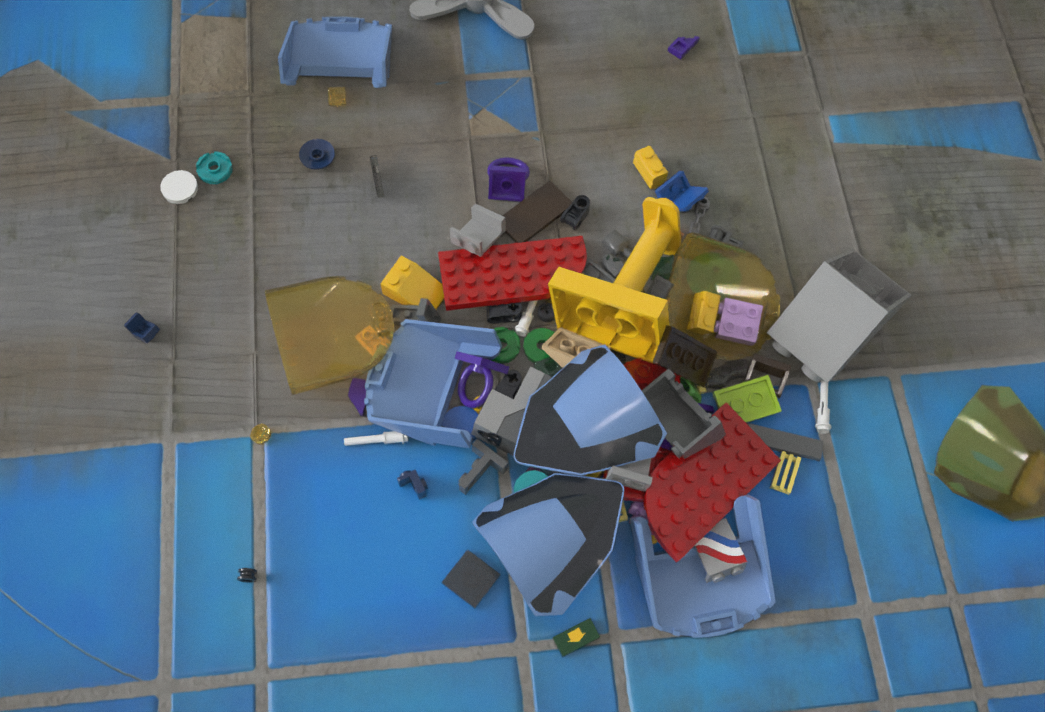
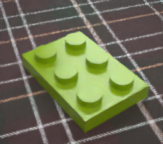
M769 375L712 393L718 409L727 402L746 423L782 411Z

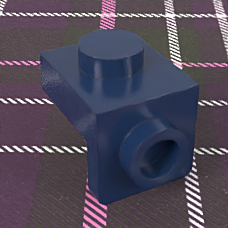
M138 312L124 324V327L135 338L147 344L160 330L156 324L145 320Z
M407 470L400 474V477L397 478L400 487L411 483L419 500L426 497L428 486L424 478H419L416 470Z

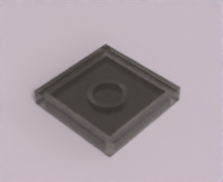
M467 549L444 578L442 584L475 609L500 577V574Z

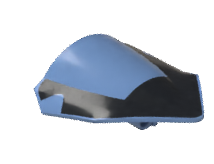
M604 344L580 352L546 384L529 396L513 456L514 460L521 465L582 476L608 470L612 466L618 467L655 457L667 432L633 377L614 353Z
M554 473L529 487L486 505L472 521L474 527L485 538L507 569L535 616L563 615L612 553L621 514L624 487L618 481Z

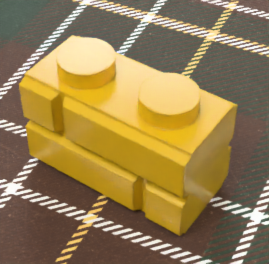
M647 146L636 151L633 164L649 188L654 189L664 184L667 180L668 171L652 147Z
M708 291L694 294L687 330L703 335L713 333L720 295Z

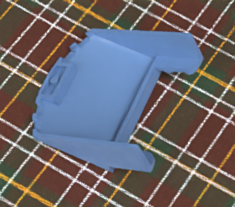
M322 17V21L314 22L312 18H308L306 23L298 24V21L290 23L278 55L281 84L295 85L299 75L372 77L373 87H386L390 74L391 24L387 23L385 26L379 25V21L373 20V23H367L364 18Z
M405 319L400 323L401 327L395 333L391 332L388 335V341L384 346L379 347L370 365L365 383L366 398H364L368 420L371 423L433 446L438 443L470 448L472 437L468 431L442 427L443 418L447 413L463 365V361L454 358L456 351L490 360L495 359L502 349V344L496 331L488 328Z
M750 495L738 497L734 502L733 508L738 536L735 537L747 560V564L741 574L736 576L732 574L727 575L722 581L717 583L713 581L706 583L707 572L695 547L676 563L666 551L654 553L650 528L645 518L639 516L630 518L636 553L635 560L654 628L676 636H691L692 638L719 636L738 630L751 620L761 617L760 614L768 607L771 608L776 603L761 506L758 499Z

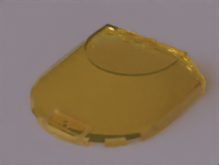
M694 232L688 233L675 253L669 282L674 284L665 299L668 300L669 325L717 351L715 359L729 361L752 356L762 349L761 346L767 340H770L771 336L767 332L780 315V295L776 294L774 276L770 269H766L763 266L762 260L755 254ZM708 291L720 295V303L725 298L763 306L756 343L751 346L715 338L716 332L703 335L687 330L694 294ZM717 314L716 321L719 320L720 314Z
M330 276L264 291L292 395L365 374L383 359L390 348L394 333L391 309L381 294L378 295L371 289L370 285L360 280L355 282L346 280V277Z

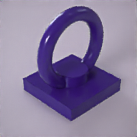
M509 157L499 158L491 162L487 169L489 175L488 199L523 201L525 180L530 174L527 164L519 159ZM509 164V165H515V166H517V167H506V166H500V165Z
M456 351L454 359L471 364L463 371L458 382V396L461 403L468 408H477L484 404L493 388L491 370L508 374L509 366ZM473 372L484 374L485 387L482 394L476 400H469L465 392L469 376Z

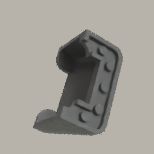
M667 369L644 388L642 392L667 432L665 439L671 444V450L678 458L682 456L686 459L718 442L726 434L722 422L715 415L712 416L710 413H707L685 391L683 385L675 381V374L670 369Z

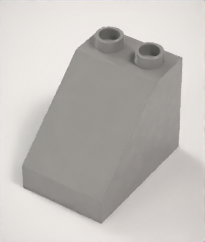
M851 249L824 261L767 333L774 338L772 346L777 352L786 357H790L793 354L804 363L801 369L807 377L815 382H820L823 379L828 383L844 369L911 297V294L857 251Z

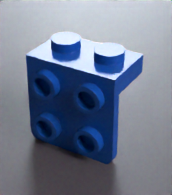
M678 171L655 190L658 199L667 198L679 208V211L683 212L689 211L697 201L702 200L709 192L707 187L690 186L684 171Z

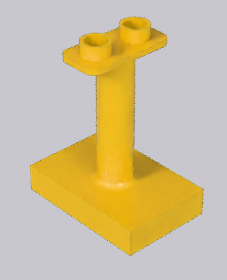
M647 197L642 204L645 230L613 283L558 267L548 286L557 330L561 327L603 345L605 344L611 347V350L653 363L666 325H669L668 300L643 293L642 290L662 255L678 257L682 249L679 208L667 198L655 199Z

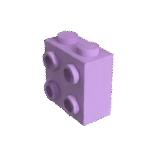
M725 298L722 303L719 302L717 314H720L719 320L715 321L713 331L716 332L715 338L751 346L754 345L757 339L763 306Z

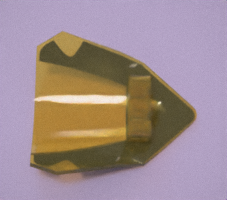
M981 385L975 395L958 414L943 438L937 452L934 474L953 493L994 511L1012 522L1045 517V431L1010 387Z

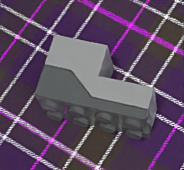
M530 367L514 399L492 389L474 423L471 435L513 456L529 396L546 384L552 377Z

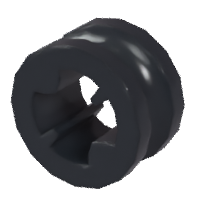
M238 569L240 576L237 577V581L245 583L256 582L254 577L257 574L256 569Z

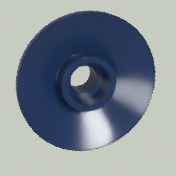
M323 139L309 140L303 144L299 151L301 163L305 167L314 170L326 168L333 162L335 157L334 147Z

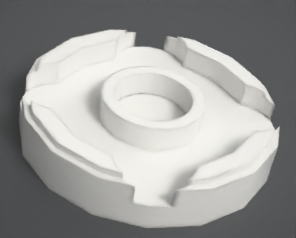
M183 170L167 174L161 182L163 196L167 201L174 204L188 202L191 197L193 199L198 191V183L195 177Z

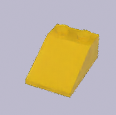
M402 255L380 283L382 294L402 305L419 306L420 299L424 298L428 299L437 310L444 300L442 283L417 263Z

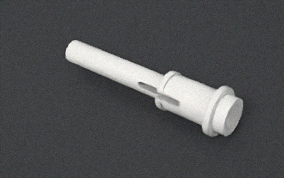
M538 300L529 301L526 311L522 313L519 324L515 326V333L518 336L525 337L529 333V327L534 318L532 314Z
M822 379L820 386V408L817 409L818 419L815 428L818 433L826 434L831 429L829 424L830 409L828 408V383Z
M391 431L383 432L381 435L344 438V445L384 442V444L402 442V444H405L409 439L406 435Z

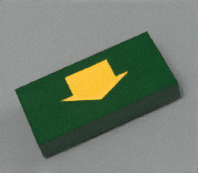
M591 618L554 636L553 640L563 658L599 639L600 635Z

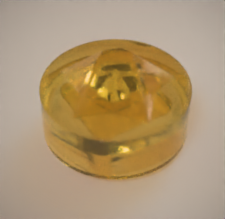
M258 424L252 429L250 437L256 444H264L271 437V429L265 424Z

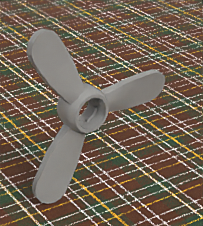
M418 0L413 2L409 8L411 17L417 20L438 17L462 8H466L472 13L481 14L485 12L499 27L520 40L529 38L535 29L534 21L528 15L503 0Z

